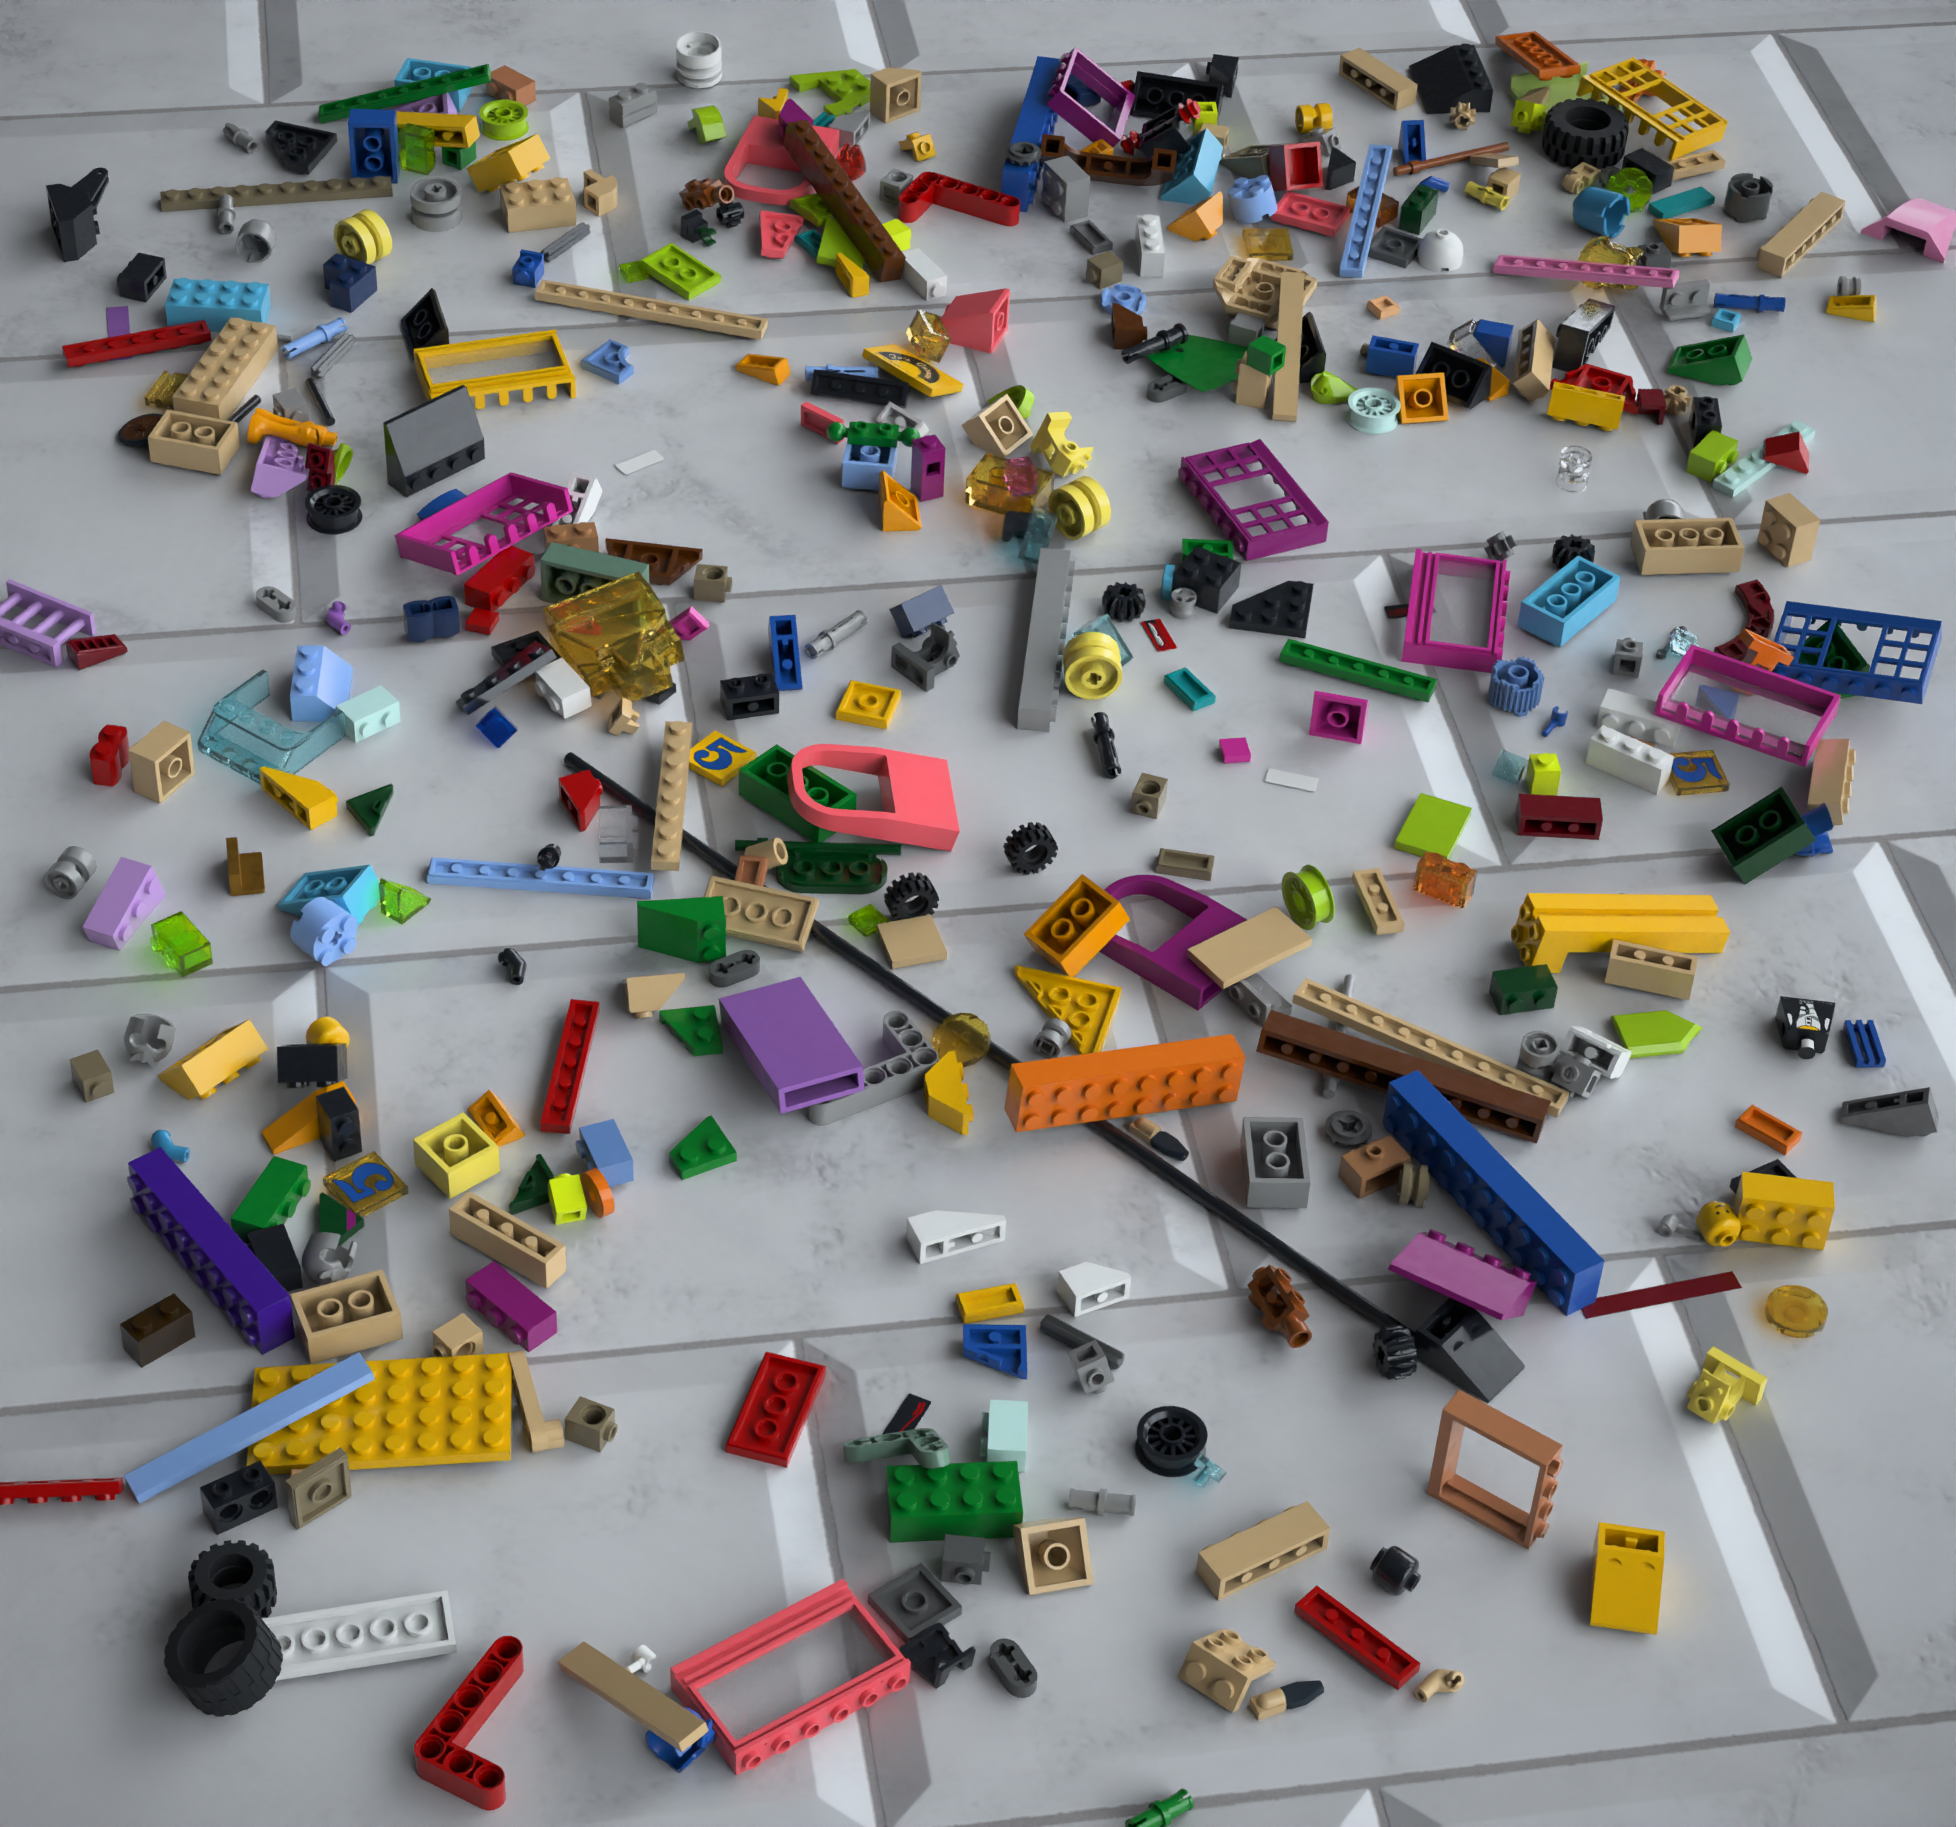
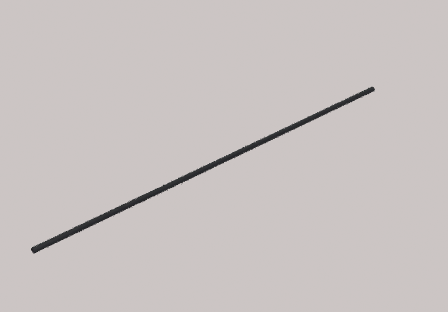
M569 752L565 756L564 763L576 772L590 770L594 778L600 780L605 792L655 826L656 810L573 752ZM683 829V846L732 880L735 879L737 865ZM814 919L810 934L1010 1071L1011 1064L1022 1063L1016 1057ZM1100 1120L1085 1123L1380 1328L1385 1329V1327L1402 1325L1404 1328H1408L1109 1121ZM1409 1329L1411 1337H1415V1332Z

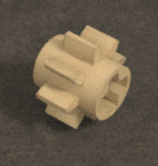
M1458 102L1455 108H1450L1449 122H1455V129L1467 130L1470 124H1475L1476 109H1471L1470 103Z
M1673 385L1665 389L1663 393L1666 403L1665 411L1670 415H1679L1682 412H1686V407L1690 406L1691 396H1686L1687 390L1679 385Z

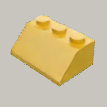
M249 1019L223 1030L157 1076L162 1082L187 1100L196 1097L204 1100L217 1091L214 1086L220 1082H223L225 1085L239 1076L237 1071L243 1066L249 1069L262 1060L259 1055L267 1051L268 1048Z

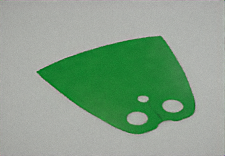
M1188 334V341L1186 343H1178L1168 351L1152 353L1146 357L1181 381L1201 392H1205L1238 379L1239 374L1235 373L1238 359L1242 360L1247 347ZM1182 349L1183 352H1177L1175 350Z

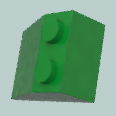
M1745 334L1679 346L1676 348L1667 371L1669 374L1715 385H1737L1743 381L1752 361Z
M723 896L637 901L638 947L696 963L714 962L726 957V916Z

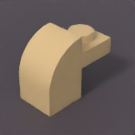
M591 169L584 171V207L599 217L614 210L618 204L616 178L613 175L604 178Z

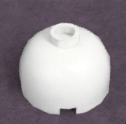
M1434 230L1426 234L1421 240L1417 258H1419L1420 265L1426 269L1441 272V268H1449L1448 272L1454 271L1462 264L1463 245L1459 237L1449 230Z

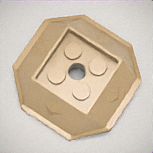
M1230 256L1214 277L1213 288L1229 317L1235 318L1238 312L1265 319L1264 327L1278 330L1281 271L1305 273L1303 306L1317 288V279L1311 278L1303 270L1264 259L1250 257L1240 259L1238 256Z

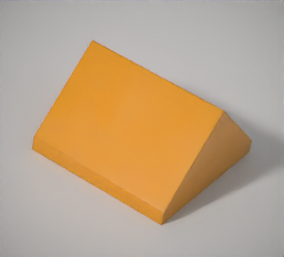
M1444 373L1396 376L1394 395L1398 397L1401 403V408L1397 413L1401 424L1449 420Z
M882 470L879 473V509L883 532L920 530L922 526L917 497Z

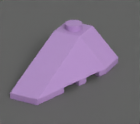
M266 436L256 463L250 492H254L262 498H276L306 480L309 469L305 468L303 457L297 455L298 449L293 442L277 436Z

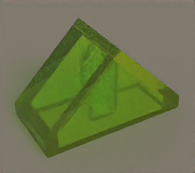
M383 878L379 881L381 913L400 924H404L431 901L430 897L410 886Z

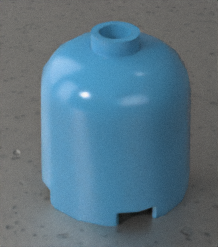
M1600 187L1585 188L1573 201V218L1580 227L1604 237L1615 238L1625 227V225H1622L1625 215L1629 216L1630 214L1628 197Z

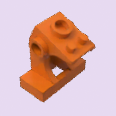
M1743 628L1738 636L1748 647L1747 654L1742 660L1744 663L1753 666L1758 663L1760 664L1759 668L1772 672L1778 662L1789 666L1794 659L1784 646ZM1730 687V689H1732L1736 693H1741L1748 697H1751L1753 695Z

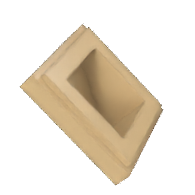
M1546 86L1529 90L1520 100L1543 105L1548 100L1550 87Z

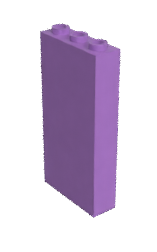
M801 976L719 999L722 1025L780 1114L865 1090L862 1064Z

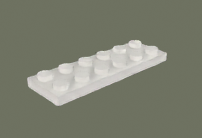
M448 1590L262 1619L276 1636L282 1647L283 1661L281 1663V1671L275 1681L457 1652Z

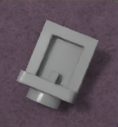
M1322 127L1314 128L1310 131V135L1303 139V142L1320 141L1326 156H1330L1332 147L1339 150L1342 148L1335 127L1322 129Z

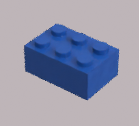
M350 109L348 133L352 178L384 176L391 177L392 184H398L400 158L396 110Z

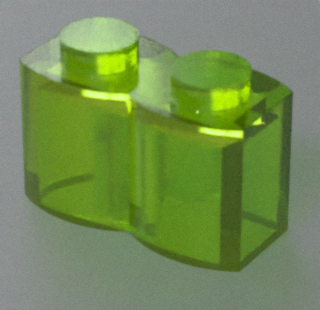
M407 123L398 133V141L402 149L399 154L403 170L428 176L435 168L436 163L434 131L431 128Z

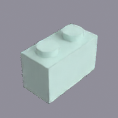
M381 685L336 706L337 726L355 743L401 722L399 701Z
M990 1399L989 1412L982 1413V1432H988V1437H981L980 1456L987 1457L986 1462L1017 1461L1018 1472H1025L1028 1401Z

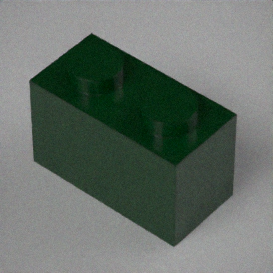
M1417 185L1401 206L1398 229L1420 235L1436 214L1439 191L1426 185Z
M1547 964L1493 971L1489 993L1499 1014L1506 1015L1554 1008L1558 986Z

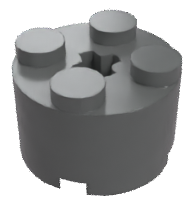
M1751 173L1734 175L1728 183L1724 209L1727 213L1734 216V220L1739 223H1746L1748 220L1766 219L1772 197V183L1760 176V179L1753 178Z

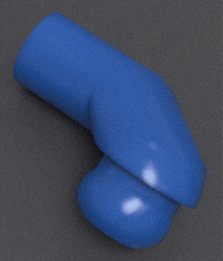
M1429 176L1418 185H1426L1446 193L1450 182Z

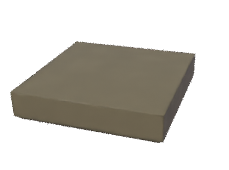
M341 1447L285 1480L290 1523L297 1530L352 1496L348 1456Z

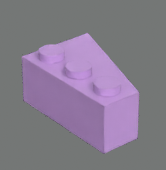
M124 857L120 858L82 926L90 942L120 951L165 897L166 894L152 866Z

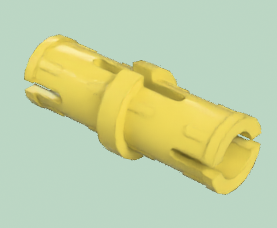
M1469 181L1465 186V194L1477 198L1482 204H1490L1501 210L1508 206L1509 197L1495 192L1491 187H1483L1473 181Z

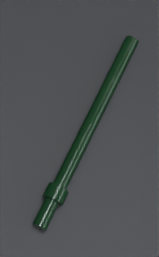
M768 838L735 840V851H745L748 846L768 841ZM783 841L787 852L796 849L866 850L876 855H901V844Z

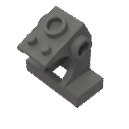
M934 622L931 623V635L924 640L921 650L913 652L899 642L892 646L891 667L925 692L934 688L935 676L953 667L960 657L956 647L957 642L953 638L955 634L951 630L947 632L943 624L939 626Z

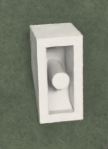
M1084 1262L1059 1271L1057 1293L1072 1315L1077 1317L1128 1299L1131 1276L1123 1271Z

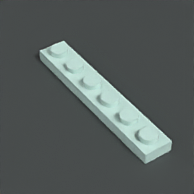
M1795 420L1773 437L1800 431L1806 444L1814 438L1815 429ZM1762 444L1715 478L1712 488L1733 498L1778 464L1763 460Z

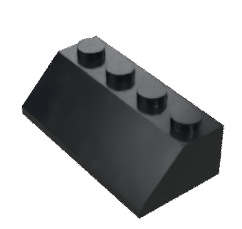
M1137 71L1133 91L1135 98L1129 114L1155 118L1180 103L1185 106L1186 100L1191 99L1196 102H1216L1219 118L1224 87L1220 83Z

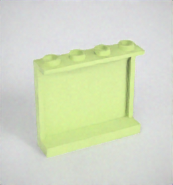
M1578 63L1580 65V74H1574L1571 78H1561L1558 76L1552 77V80L1542 81L1531 72L1511 75L1508 95L1516 102V99L1520 100L1529 90L1546 86L1550 87L1548 100L1543 104L1546 107L1544 122L1540 129L1544 131L1546 114L1558 102H1564L1567 99L1575 100L1576 98L1591 99L1592 92L1581 97L1576 95L1581 77L1587 76L1588 63ZM1603 94L1600 101L1608 104L1609 98ZM1618 105L1617 110H1620L1622 112L1623 107L1621 105Z

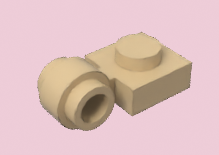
M1582 162L1571 170L1570 175L1567 174L1564 177L1562 186L1572 194H1579L1584 185L1589 186L1600 178L1602 170Z

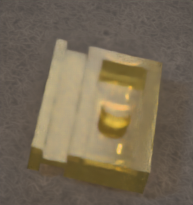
M164 370L145 395V405L149 406L153 403L156 407L174 410L172 396L189 374L174 372L171 375L168 374V371Z

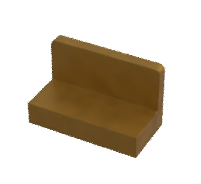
M237 837L226 838L231 896L264 893L262 853L239 854Z

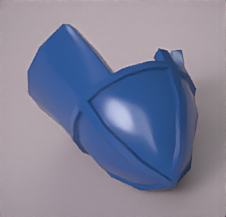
M1823 802L1813 810L1801 815L1816 841L1795 854L1813 857L1820 853H1833L1828 831L1833 829V823L1828 808Z

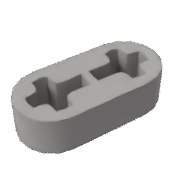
M271 586L262 587L257 590V607L267 615L282 623L291 622L296 618V603L287 595Z

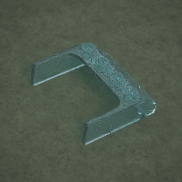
M264 669L214 705L197 741L198 750L201 753L260 785L259 768L265 766L295 775L346 736L345 712L342 710L336 711L308 732H296L252 709L270 696L268 672Z

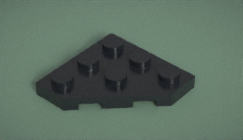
M276 120L265 131L266 140L287 170L299 174L309 175L337 142V133Z
M1288 580L1233 604L1229 628L1306 638L1314 584Z

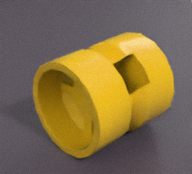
M1318 103L1314 107L1310 104L1298 105L1295 110V123L1298 133L1308 134L1317 127H1322V129L1332 128L1333 114L1330 104Z

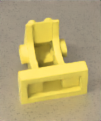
M1068 411L1047 413L1030 445L1034 454L1043 453L1053 472L1062 478L1070 473H1077L1081 468L1084 470L1088 466L1086 462L1092 459L1091 453L1094 449L1093 447L1078 448L1076 443L1066 440L1064 433L1072 420Z
M1713 1346L1706 1354L1703 1370L1698 1382H1695L1688 1391L1687 1398L1690 1401L1687 1409L1712 1424L1722 1419L1726 1421L1741 1398L1753 1405H1756L1762 1399L1767 1377ZM1726 1370L1740 1377L1739 1380L1726 1373Z

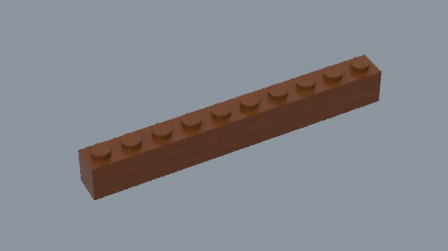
M808 120L788 122L783 146L863 256L864 261L879 282L900 280L906 258L810 122Z
M1274 1010L1270 1011L1261 1029L1256 1052L1384 1094L1388 1092L1389 1082L1418 1070L1467 1121L1536 1144L1541 1135L1551 1104L1550 1100Z

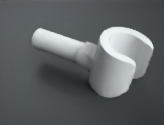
M642 1645L632 1654L631 1660L634 1663L625 1669L631 1673L640 1669L648 1673L651 1669L649 1662L655 1659L657 1655L646 1645Z

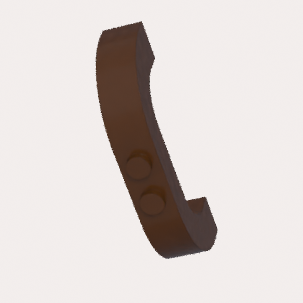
M1048 134L1042 135L1040 148L1042 152L1040 161L1043 165L1045 161L1069 156L1091 177L1090 180L1132 186H1155L1169 182L1174 176L1177 151L1160 148H1154V155L1147 158H1130L1083 152L1069 147L1065 143L1064 136Z

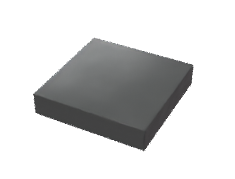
M1383 226L1371 240L1368 257L1406 269L1417 256L1418 247L1422 239Z
M922 1563L868 1594V1604L904 1643L909 1642L915 1637L921 1638L924 1631L937 1623L945 1625L962 1615L960 1603Z

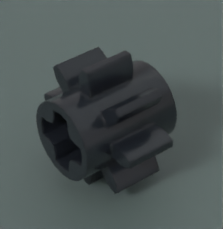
M733 200L728 204L719 203L720 207L716 209V216L720 224H727V228L736 227L738 224H741L740 219L744 218V209L740 202L734 203Z

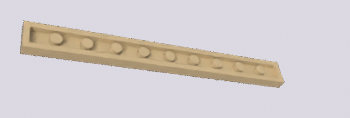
M543 279L535 291V300L546 303L607 312L613 315L630 316L636 319L653 320L659 323H670L681 327L698 328L704 331L721 332L727 335H738L749 339H762L768 327V319Z
M1305 978L1293 995L1292 1003L1418 1058L1550 1100L1551 1104L1548 1114L1556 1118L1568 1101L1570 1092L1310 979Z

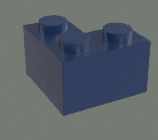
M337 253L323 264L325 289L330 290L332 307L352 313L377 291L376 266Z

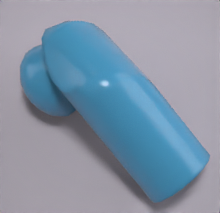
M157 1130L152 1134L151 1144L154 1150L161 1147L173 1161L185 1163L188 1161L189 1148L175 1146L168 1131Z

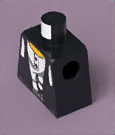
M1780 996L1775 1020L1782 1046L1787 1050L1798 1051V1056L1802 1059H1811L1815 1056V1053H1823L1830 1032L1835 1003Z

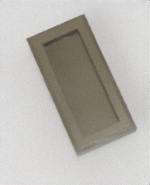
M1160 848L1156 873L1211 881L1215 856Z

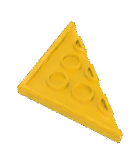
M1015 965V977L1050 1019H1060L1070 1027L1072 1033L1068 1041L1080 1055L1101 1052L1122 995V988Z

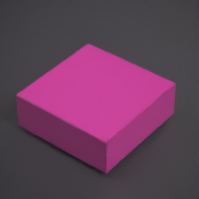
M1246 737L1219 739V749L1225 764L1250 762L1251 753Z

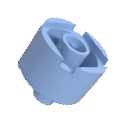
M1261 175L1248 180L1246 177L1238 178L1234 181L1235 185L1227 192L1233 218L1235 221L1238 219V222L1241 224L1262 221V216L1269 214L1270 217L1278 209L1268 175Z
M324 897L315 898L308 902L300 910L303 913L300 920H294L290 933L292 942L324 966L330 965L344 954H350L357 945L355 940L357 919L339 905Z

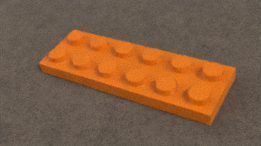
M1536 31L1495 36V44L1539 78V80L1549 81L1552 80V77L1558 76L1561 78H1571L1574 74H1580V65Z

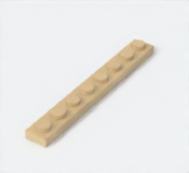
M665 721L651 870L679 871L692 722Z

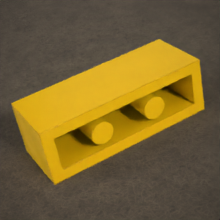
M1554 382L1547 415H1551V418L1557 421L1570 419L1575 420V423L1581 426L1594 424L1599 425V429L1612 431L1619 427L1625 396Z

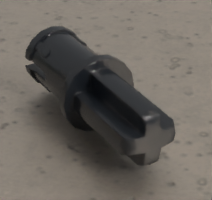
M548 844L539 851L537 862L541 865L540 870L545 871L557 866L561 856L559 846L554 848V844Z

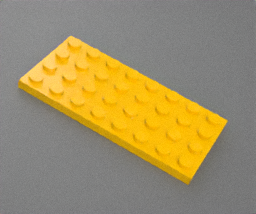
M512 1353L365 1361L372 1370L375 1380L248 1446L247 1466L261 1461L270 1475L290 1474L291 1469H305L340 1447L347 1453L349 1470L511 1460L513 1373L509 1354ZM337 1363L255 1368L252 1408Z

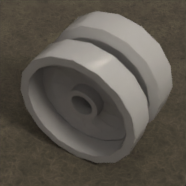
M433 177L420 180L412 185L410 189L411 216L416 227L430 232H442L453 229L461 223V190L456 182L447 178Z

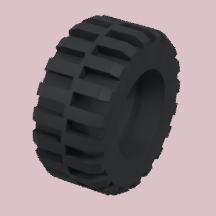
M1576 98L1575 100L1567 99L1564 102H1558L1546 114L1542 147L1545 154L1553 162H1558L1560 166H1567L1573 169L1580 163L1585 162L1601 170L1604 168L1606 170L1612 165L1615 166L1624 156L1629 123L1623 112L1617 110L1613 105H1607L1606 102H1598L1590 98L1588 100Z

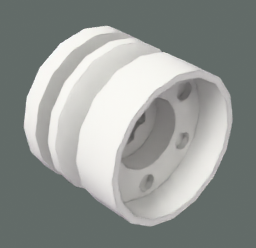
M704 31L685 33L676 41L677 78L680 83L695 89L708 88L719 83L722 78L720 39L716 35Z

